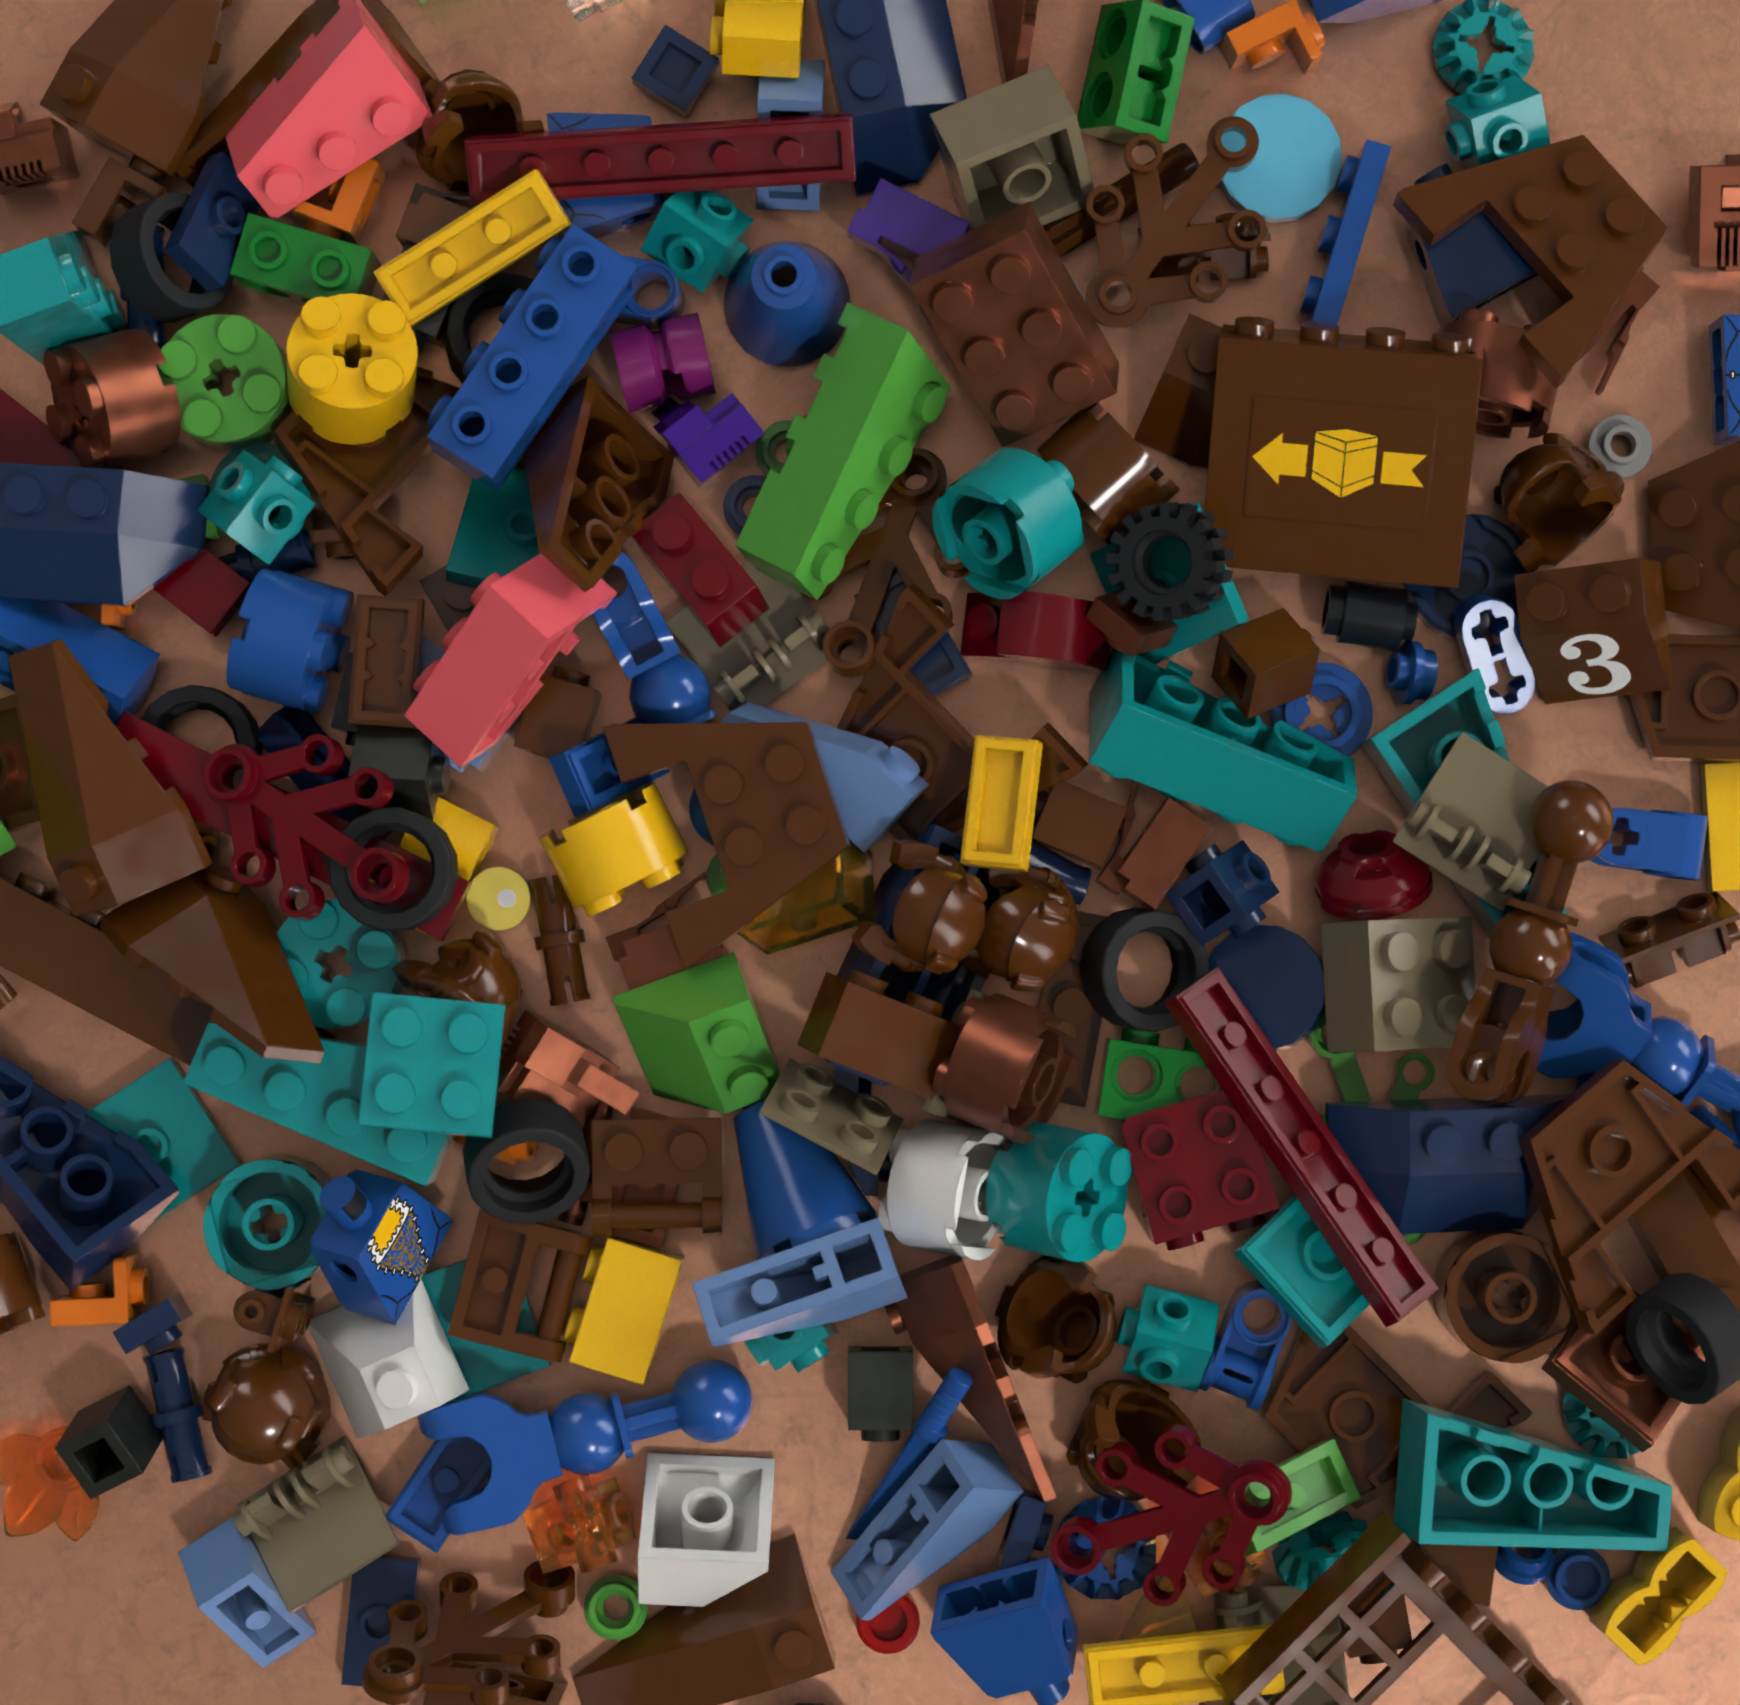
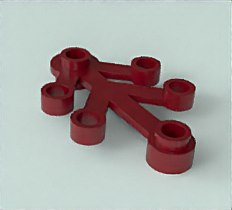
M322 734L310 735L301 745L262 756L254 749L244 745H227L210 755L205 762L202 772L203 784L208 796L216 804L227 808L234 850L230 863L233 877L242 884L262 887L268 884L275 875L276 862L273 855L259 847L255 807H257L272 818L283 884L279 896L280 907L286 915L303 921H309L319 916L325 905L323 890L319 885L310 881L304 840L350 870V881L353 889L365 899L378 903L393 902L404 894L410 879L409 867L402 856L380 847L366 849L317 816L356 804L369 809L384 807L392 798L394 788L388 774L372 767H362L356 770L350 778L288 795L268 783L304 770L320 776H330L336 773L343 764V748L338 741ZM326 745L328 749L327 759L323 764L317 766L314 761L315 752L320 746ZM243 767L244 775L242 782L234 789L232 785L233 774L236 770ZM375 777L378 782L377 791L371 798L366 799L363 792L364 785L370 778ZM257 855L260 861L259 870L254 876L249 877L247 874V864L252 857ZM390 866L393 870L391 882L386 888L382 889L379 884V875L384 868ZM306 889L309 894L308 904L304 909L298 911L295 905L296 896L301 890Z
M1171 1425L1162 1432L1154 1447L1156 1458L1166 1468L1173 1470L1186 1468L1220 1489L1198 1494L1140 1464L1137 1452L1127 1443L1116 1442L1110 1449L1104 1448L1098 1456L1095 1465L1099 1478L1107 1485L1114 1487L1124 1486L1161 1506L1101 1523H1096L1090 1518L1081 1516L1069 1518L1060 1526L1051 1539V1556L1056 1565L1066 1573L1084 1575L1091 1572L1098 1565L1106 1550L1173 1532L1160 1562L1152 1566L1143 1580V1591L1146 1598L1157 1606H1170L1183 1593L1186 1587L1184 1571L1207 1522L1233 1515L1222 1544L1210 1551L1202 1565V1575L1207 1584L1217 1590H1229L1237 1585L1245 1571L1246 1565L1243 1556L1257 1527L1260 1525H1270L1280 1520L1291 1504V1484L1286 1474L1279 1467L1271 1462L1258 1459L1248 1460L1237 1466L1198 1446V1439L1195 1433L1184 1425ZM1174 1438L1180 1440L1186 1447V1455L1179 1456L1173 1454L1167 1447V1439ZM1118 1456L1123 1459L1127 1466V1472L1120 1473L1114 1471L1108 1463V1457ZM1259 1482L1265 1485L1270 1491V1498L1260 1499L1256 1497L1250 1490V1483ZM1078 1532L1085 1535L1091 1541L1092 1548L1085 1549L1078 1546L1074 1541L1073 1533ZM1222 1559L1229 1562L1233 1567L1234 1574L1230 1576L1220 1574L1214 1567V1561ZM1165 1576L1169 1578L1174 1585V1591L1165 1592L1158 1588L1155 1583V1577Z

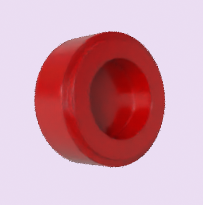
M908 1593L870 1621L860 1620L856 1613V1628L860 1639L867 1647L878 1653L894 1654L906 1649L915 1640L919 1631V1610L915 1600Z

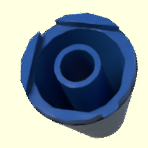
M776 241L751 251L737 267L732 278L727 282L724 295V311L733 337L746 353L766 365L793 368L813 361L835 347L846 329L837 323L847 302L850 303V294L842 271L826 253L803 242Z
M766 1099L742 1107L743 1111L733 1118L756 1260L877 1218L876 1211L833 1152L759 1113Z

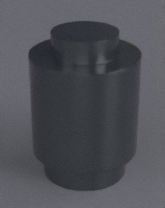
M1346 580L1344 586L1329 584L1323 606L1321 634L1335 636L1336 643L1398 651L1402 640L1412 641L1414 637L1418 604L1408 602V591L1403 588Z

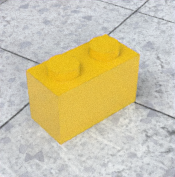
M609 1236L605 1247L594 1244L582 1279L584 1282L593 1284L586 1309L574 1306L563 1342L574 1346L569 1362L643 1385L651 1367L685 1256L616 1236Z

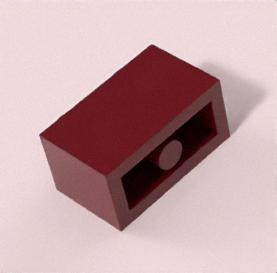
M680 492L643 520L645 524L638 533L632 536L643 555L719 648L770 609L755 582Z

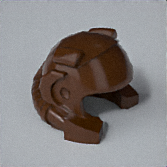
M466 69L450 74L441 82L437 79H431L425 84L423 91L432 116L417 129L418 145L416 146V157L421 169L429 177L444 183L449 191L469 193L464 143L467 136L545 132L542 120L523 121L521 105L517 95L507 84L484 71Z
M1546 433L1543 436L1542 445L1533 446L1518 453L1505 466L1500 479V485L1494 488V501L1497 504L1503 505L1506 517L1524 539V542L1514 551L1515 557L1527 571L1535 572L1541 565L1556 566L1588 538L1592 537L1614 515L1613 512L1621 502L1625 484L1618 473L1607 471L1605 465L1586 448L1575 446L1573 441L1565 435Z
M910 839L893 841L889 859L893 866L905 871L909 869L925 870L912 878L902 891L895 906L892 925L896 942L890 939L881 925L871 921H863L851 938L865 955L887 966H890V963L895 964L902 972L927 970L937 975L942 974V972H951L958 966V962L964 959L978 944L984 930L986 910L984 901L987 899L985 886L978 877L968 873L953 856L939 854L940 849Z
M1029 865L1028 872L983 868V879L994 888L1012 886L1016 890L1003 895L991 905L985 913V927L978 944L959 962L974 974L988 979L991 973L1005 978L1008 982L1011 981L1010 988L1012 990L1024 992L1037 991L1044 986V980L1056 974L1065 965L1074 951L1080 924H1078V911L1073 896L1064 881L1047 867L1038 868Z
M487 930L475 931L472 939H459L440 946L437 950L440 960L432 966L430 963L418 960H401L391 968L400 983L420 997L505 1005L502 1046L504 1045L511 1021L519 1008L523 990L512 959L502 950L500 944Z
M1043 1255L1029 1264L1012 1286L1006 1285L994 1314L999 1318L997 1330L999 1352L1004 1362L1012 1370L1020 1369L1021 1372L1036 1379L1058 1378L1061 1376L1075 1384L1080 1383L1087 1378L1088 1371L1098 1367L1111 1354L1117 1338L1116 1316L1113 1309L1115 1306L1114 1298L1110 1292L1099 1290L1093 1282L1097 1275L1087 1263L1072 1262Z
M269 1343L243 1347L223 1360L224 1366L216 1381L208 1384L203 1399L204 1415L202 1420L212 1422V1430L217 1441L228 1454L242 1462L262 1465L281 1459L290 1469H293L303 1463L320 1444V1441L317 1439L326 1423L330 1422L331 1397L326 1382L318 1368L312 1363V1358L289 1345L283 1346L274 1353L267 1352Z
M1141 1378L1135 1382L1125 1379L1106 1381L1092 1392L1091 1402L1085 1408L1078 1421L1076 1432L1069 1443L1066 1456L1070 1465H1078L1082 1478L1094 1492L1108 1499L1125 1501L1146 1499L1124 1486L1114 1487L1107 1485L1097 1475L1095 1465L1098 1456L1104 1448L1110 1449L1116 1442L1129 1444L1137 1452L1140 1464L1184 1487L1197 1477L1196 1474L1186 1468L1178 1470L1166 1468L1156 1458L1155 1443L1162 1432L1171 1425L1180 1424L1190 1428L1198 1439V1446H1201L1197 1430L1183 1411L1169 1399L1168 1391ZM1174 1438L1167 1439V1447L1173 1454L1179 1456L1186 1455V1447L1180 1440ZM1118 1456L1108 1457V1463L1114 1471L1120 1473L1127 1472V1466L1123 1459Z

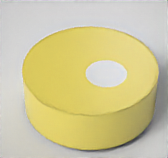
M492 867L480 872L472 880V885L466 898L467 907L473 919L481 926L490 930L505 931L518 926L526 919L532 906V892L526 879L518 872L505 867Z

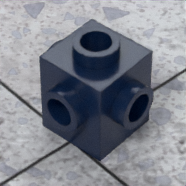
M1242 840L1224 853L1220 851L1215 843L1198 854L1185 865L1191 876L1169 890L1165 895L1200 945L1203 946L1227 929L1230 930L1236 939L1261 922L1267 916L1260 906L1280 891L1271 880L1270 871L1265 862L1258 855L1252 853L1244 840Z

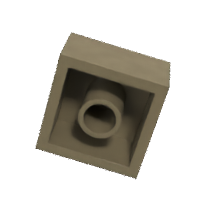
M1049 65L930 114L953 199L962 218L970 222L969 231L1028 201L1042 226L1085 209L1087 197L1094 187L1077 115Z
M1472 916L1321 923L1328 1052H1379L1452 1047L1460 1019L1476 992Z

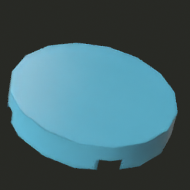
M1289 94L1264 95L1240 106L1232 116L1244 118L1254 126L1259 137V146L1254 160L1247 168L1239 172H1227L1219 184L1227 200L1239 210L1249 209L1258 212L1265 222L1268 223L1296 221L1317 210L1334 189L1342 166L1340 138L1329 117L1310 101ZM1229 131L1221 137L1222 145L1228 151L1237 152L1245 147L1244 137L1236 131Z

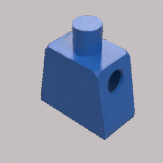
M1048 1557L939 1586L930 1634L987 1696L1000 1698L1029 1691L1038 1705H1055L1067 1695L1070 1688L1068 1679L1073 1675L1079 1637L1078 1628L1054 1566Z

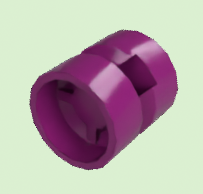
M698 312L665 319L660 330L655 332L645 324L611 331L615 359L629 413L662 406L667 394L674 393L681 401L716 394Z

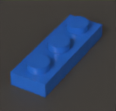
M1367 139L1358 157L1347 154L1335 191L1346 194L1339 217L1328 215L1317 252L1327 254V259L1321 278L1310 275L1299 307V312L1309 315L1307 322L1338 324L1391 146Z

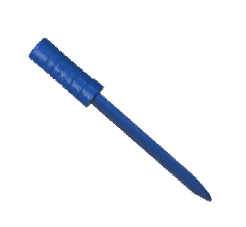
M958 1367L949 1370L916 1421L911 1435L855 1519L846 1539L857 1540L934 1447L941 1439H944L948 1433L947 1421L972 1385V1378L965 1370Z

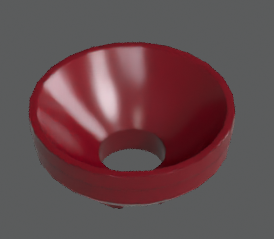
M1376 830L1364 834L1353 833L1339 841L1338 847L1323 860L1315 873V897L1318 905L1325 912L1339 918L1366 921L1394 917L1418 907L1429 897L1433 889L1432 873L1429 865L1392 842L1396 834L1384 830Z

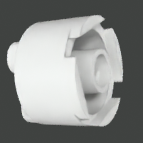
M931 1119L919 1122L912 1129H899L889 1149L892 1168L887 1194L883 1197L878 1212V1218L883 1230L893 1232L897 1240L905 1246L976 1261L988 1258L996 1249L986 1246L995 1233L1003 1234L999 1224L990 1222L987 1214V1178L996 1153L999 1149L1005 1150L1004 1146L1011 1147V1140L986 1129Z

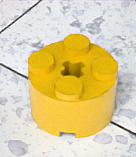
M355 293L315 297L306 302L301 314L292 325L287 339V395L290 406L297 416L299 413L307 423L313 426V432L331 442L358 445L374 442L384 437L386 430L393 427L401 419L403 422L410 413L415 400L418 347L414 332L406 320L405 312L401 306L392 301H382L372 296Z
M654 781L643 786L641 790L644 796L643 799L637 800L634 792L631 791L589 813L567 820L570 826L560 831L563 836L561 839H558L554 829L539 837L572 907L583 906L588 917L623 900L621 896L626 893L625 887L641 879L646 889H649L681 872L680 867L684 865L681 857L688 852V849Z

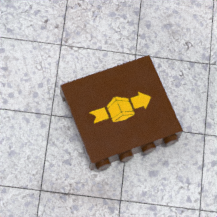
M1253 316L1238 317L1235 319V325L1223 324L1218 344L1204 511H1209L1217 518L1212 523L1215 528L1224 527L1229 535V538L1222 540L1224 549L1233 548L1234 559L1225 560L1226 566L1229 568L1458 588L1483 368V345H1471L1472 338L1470 336L1449 332L1434 333L1431 341L1405 339V331L1389 327L1367 328L1366 336L1339 334L1340 327L1338 325L1326 322L1301 323L1300 330L1274 328L1273 320Z

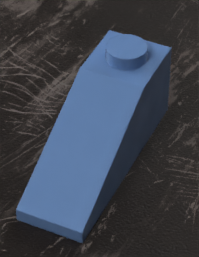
M747 702L731 711L722 721V723H809L848 839L863 852H866L886 835L929 785L918 775L920 768L910 755L898 747L891 746L889 748L882 741L752 702Z
M878 1217L692 1283L713 1347L847 1320L908 1298L888 1239Z
M941 1439L833 1567L831 1573L860 1620L870 1621L984 1538L1024 1491L992 1444Z

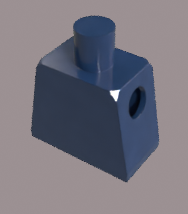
M1446 163L1428 172L1415 181L1414 184L1453 174V172ZM1482 212L1472 217L1431 247L1413 227L1407 233L1411 249L1441 327L1447 323L1459 321L1461 310L1468 308L1480 309L1539 276Z

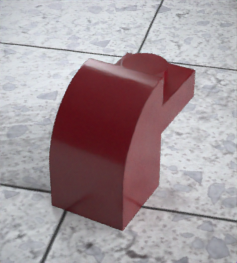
M1023 591L1012 599H997L983 593H967L961 644L962 656L973 659L1027 661L1059 669L1107 671L1110 645L1105 640L1104 633L1086 618L1093 601Z

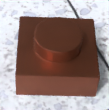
M1122 591L1095 598L1086 618L1104 633V638L1109 645L1118 651L1127 653L1129 656L1167 647L1179 627L1172 620L1154 621L1152 616L1140 617L1132 612L1135 605H1123L1116 597Z

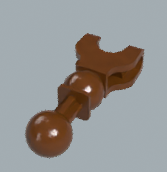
M1564 780L1554 783L1545 788L1536 797L1531 806L1528 819L1529 832L1534 844L1541 852L1525 902L1508 896L1506 898L1505 904L1514 909L1497 922L1490 934L1489 953L1495 970L1487 967L1484 968L1479 986L1460 1019L1447 1060L1446 1074L1450 1085L1460 1095L1468 1099L1487 1100L1499 1104L1513 1103L1520 1100L1531 1086L1543 1051L1549 1009L1555 993V989L1546 986L1561 976L1570 962L1572 940L1567 925L1577 927L1579 919L1562 913L1578 863H1583L1597 856L1606 847L1613 832L1614 817L1608 800L1597 788L1586 782ZM1495 1056L1494 1073L1491 1079H1489L1487 1069L1492 1057ZM1469 1057H1470V1061H1469V1065H1468V1073H1467V1072H1466V1062H1467V1060H1468Z

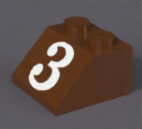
M1640 557L1514 575L1520 639L1545 704L1673 690L1660 562Z

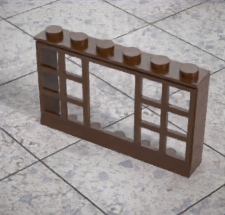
M1383 1511L1377 1515L1361 1537L1222 1675L1218 1673L1215 1676L1216 1680L1230 1697L1223 1705H1291L1315 1681L1339 1705H1371L1444 1633L1514 1705H1573ZM1383 1572L1392 1582L1356 1615L1347 1605ZM1404 1593L1431 1622L1396 1655L1369 1627ZM1338 1615L1347 1626L1312 1659L1303 1649ZM1360 1637L1387 1666L1352 1699L1325 1671ZM1294 1659L1303 1670L1285 1687L1282 1693H1279L1268 1703L1259 1693Z

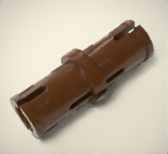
M557 875L552 876L556 896L555 903L550 902L546 877L529 880L540 936L534 939L536 950H543L551 997V1000H549L550 1006L568 1003L564 984L565 976L570 977L574 1002L591 999L579 944L586 942L584 930H577L573 907Z

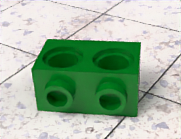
M1132 0L1101 5L1077 115L1080 132L1125 147L1133 136L1141 133L1155 136L1161 144L1168 143L1195 17L1148 0Z
M248 213L230 275L244 289L304 306L307 301L321 296L329 297L346 293L372 296L377 280L373 271L380 268L381 263L369 248Z
M1122 1028L1120 1040L1105 1039L1094 1113L1099 1116L1125 1120L1127 1117L1186 1100L1181 1092L1183 1075L1189 1069L1198 1066L1206 1068L1210 1073L1211 1071L1188 1038H1185L1184 1050L1158 1046L1159 1033ZM1129 1057H1142L1151 1068V1081L1143 1091L1127 1093L1118 1083V1068ZM1213 1076V1079H1214V1090H1213V1092H1214V1091L1221 1090L1222 1087L1220 1086V1084L1218 1083V1081H1217V1080L1215 1079V1077Z

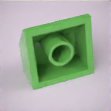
M734 952L613 996L615 1007L653 1095L725 1114L767 1099L781 1073L768 1035Z

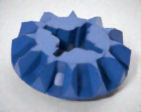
M1317 663L1309 696L1311 698L1315 697L1321 704L1329 700L1334 701L1340 696L1343 698L1344 701L1336 706L1337 710L1330 716L1335 725L1333 729L1338 734V737H1335L1331 730L1327 731L1321 724L1312 728L1307 727L1302 732L1349 757L1361 747L1362 742L1366 740L1371 729L1373 707L1370 695L1362 681L1348 669L1332 663ZM1302 696L1271 709L1270 721L1274 726L1276 722L1282 720L1300 730L1298 726L1305 722L1304 718L1311 712L1309 705L1306 703L1308 701L1307 697Z
M1104 1496L1094 1497L1073 1507L1065 1515L1058 1529L1066 1520L1072 1517H1087L1096 1523H1101L1140 1512V1510L1125 1500L1108 1499ZM1078 1532L1073 1533L1074 1541L1078 1546L1085 1549L1092 1548L1091 1541L1085 1535ZM1156 1537L1134 1542L1132 1545L1124 1546V1550L1115 1553L1114 1559L1116 1564L1113 1565L1114 1574L1109 1575L1107 1567H1104L1100 1560L1091 1572L1084 1575H1072L1062 1570L1064 1579L1069 1586L1090 1599L1119 1600L1132 1591L1142 1588L1145 1576L1152 1566L1156 1564Z

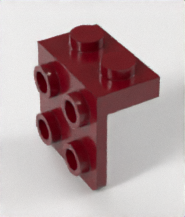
M1223 1089L1135 1114L1123 1121L1121 1131L1126 1148L1131 1153L1130 1160L1146 1213L1143 1214V1219L1149 1239L1155 1245L1166 1242L1168 1250L1191 1246L1205 1240L1202 1231L1227 1224L1230 1233L1246 1230L1263 1224L1266 1221L1264 1213L1280 1209L1262 1146Z

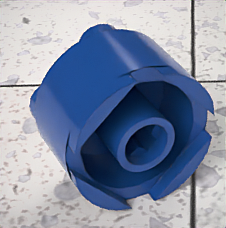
M261 569L252 581L238 615L239 617L246 618L241 639L232 637L227 660V685L250 696L319 715L328 693L329 679H327L329 671L340 673L347 659L350 648V636L340 634L349 619L354 593L284 571Z

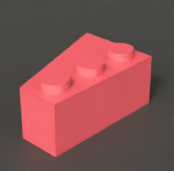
M360 0L338 1L340 7L338 12L318 35L312 33L300 47L301 56L279 81L274 78L225 136L237 177L272 220L279 218L411 134L432 116L419 79Z
M541 553L503 577L497 572L491 574L471 595L469 601L475 608L469 617L466 616L458 621L443 638L441 646L447 651L441 660L438 659L429 665L415 681L413 688L418 692V695L404 716L454 763L462 768L500 740L544 685L539 679L557 652L560 650L564 655H567L580 641V638L572 631L577 623L598 609H605L618 593L602 578L593 588L586 592L582 591Z

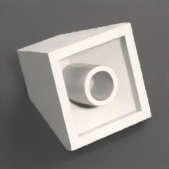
M422 1279L396 1325L345 1310L343 1306L317 1316L310 1321L309 1329L357 1439L386 1430L430 1411L470 1390Z
M665 1453L647 1454L638 1549V1604L704 1607L768 1572L775 1459Z

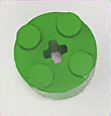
M208 315L182 327L161 349L167 363L160 364L158 372L163 386L175 383L180 404L181 428L190 436L208 447L227 452L246 448L259 442L269 443L275 439L274 430L292 411L287 395V354L259 325L240 315ZM231 372L236 377L232 382L234 392L229 396H225L217 388L222 385L221 377Z

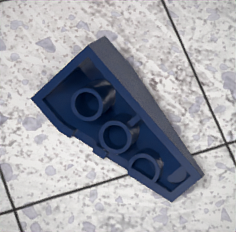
M0 1056V1200L30 1243L67 1288L72 1291L112 1263L114 1258L123 1255L179 1194V1188L138 1140L121 1130L117 1134L88 1116L86 1108L71 1099L67 1102L33 1082L31 1074Z

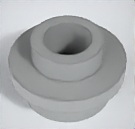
M1623 414L1612 415L1603 419L1593 428L1588 438L1587 450L1592 452L1605 465L1607 471H1615L1624 479L1637 474L1647 465L1652 454V439L1646 426L1638 419ZM1614 435H1623L1629 439L1631 443L1629 456L1621 457L1612 451L1611 439Z

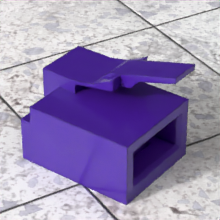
M880 178L865 210L863 211L858 208L847 230L848 239L876 252L888 261L893 272L909 286L912 270L894 255L914 264L915 258L968 232L970 222Z
M733 393L706 414L698 405L694 406L689 400L680 405L671 397L664 402V405L651 412L660 421L653 428L667 441L669 451L698 487H701L764 435V431Z

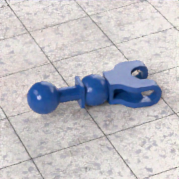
M621 553L610 568L615 567L624 571L627 578L625 591L619 597L613 598L605 609L600 608L592 614L627 679H632L629 700L634 715L642 724L707 723L706 721L716 717L717 714L714 708L708 710L711 689L706 674L697 663L683 655H679L681 650L636 565L626 554ZM694 787L689 801V814L692 825L706 842L714 845Z
M1569 932L1572 940L1571 960L1563 974L1555 981L1569 990L1578 999L1565 1009L1549 1012L1545 1043L1536 1071L1550 1078H1575L1586 1073H1596L1611 1059L1625 1060L1683 1103L1686 1108L1693 1098L1698 1096L1731 1113L1734 1129L1740 1138V1075L1716 1063L1714 1039L1704 1035L1699 1041L1696 1033L1682 1020L1667 1016L1652 1018L1651 1003L1638 997L1631 990L1628 972L1620 956L1594 941Z
M704 1360L685 1369L676 1380L672 1392L622 1405L618 1391L610 1393L611 1400L593 1392L576 1393L562 1400L549 1416L548 1409L526 1413L515 1409L509 1402L498 1396L479 1393L447 1402L420 1414L417 1417L420 1431L428 1439L438 1441L446 1438L469 1437L483 1445L491 1459V1476L484 1488L468 1497L453 1500L446 1507L442 1516L444 1530L452 1535H462L515 1522L529 1506L535 1490L543 1482L563 1476L562 1468L578 1475L598 1474L612 1467L622 1456L623 1452H625L626 1459L634 1457L631 1442L680 1429L693 1439L702 1442L716 1443L728 1440L738 1434L750 1418L753 1407V1395L750 1384L744 1374L735 1366L720 1360Z

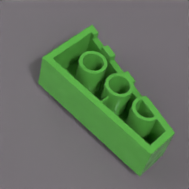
M848 302L837 323L847 328L834 358L823 353L813 375V378L821 381L822 384L808 414L803 417L795 414L785 435L788 438L786 444L787 460L782 469L773 468L769 470L735 544L737 549L759 572L817 601L827 585L833 582L841 573L845 556L861 531L873 522L878 512L879 502L895 477L907 468L912 457L913 448L929 423L936 420L941 414L946 402V396L951 390L950 385L908 329Z

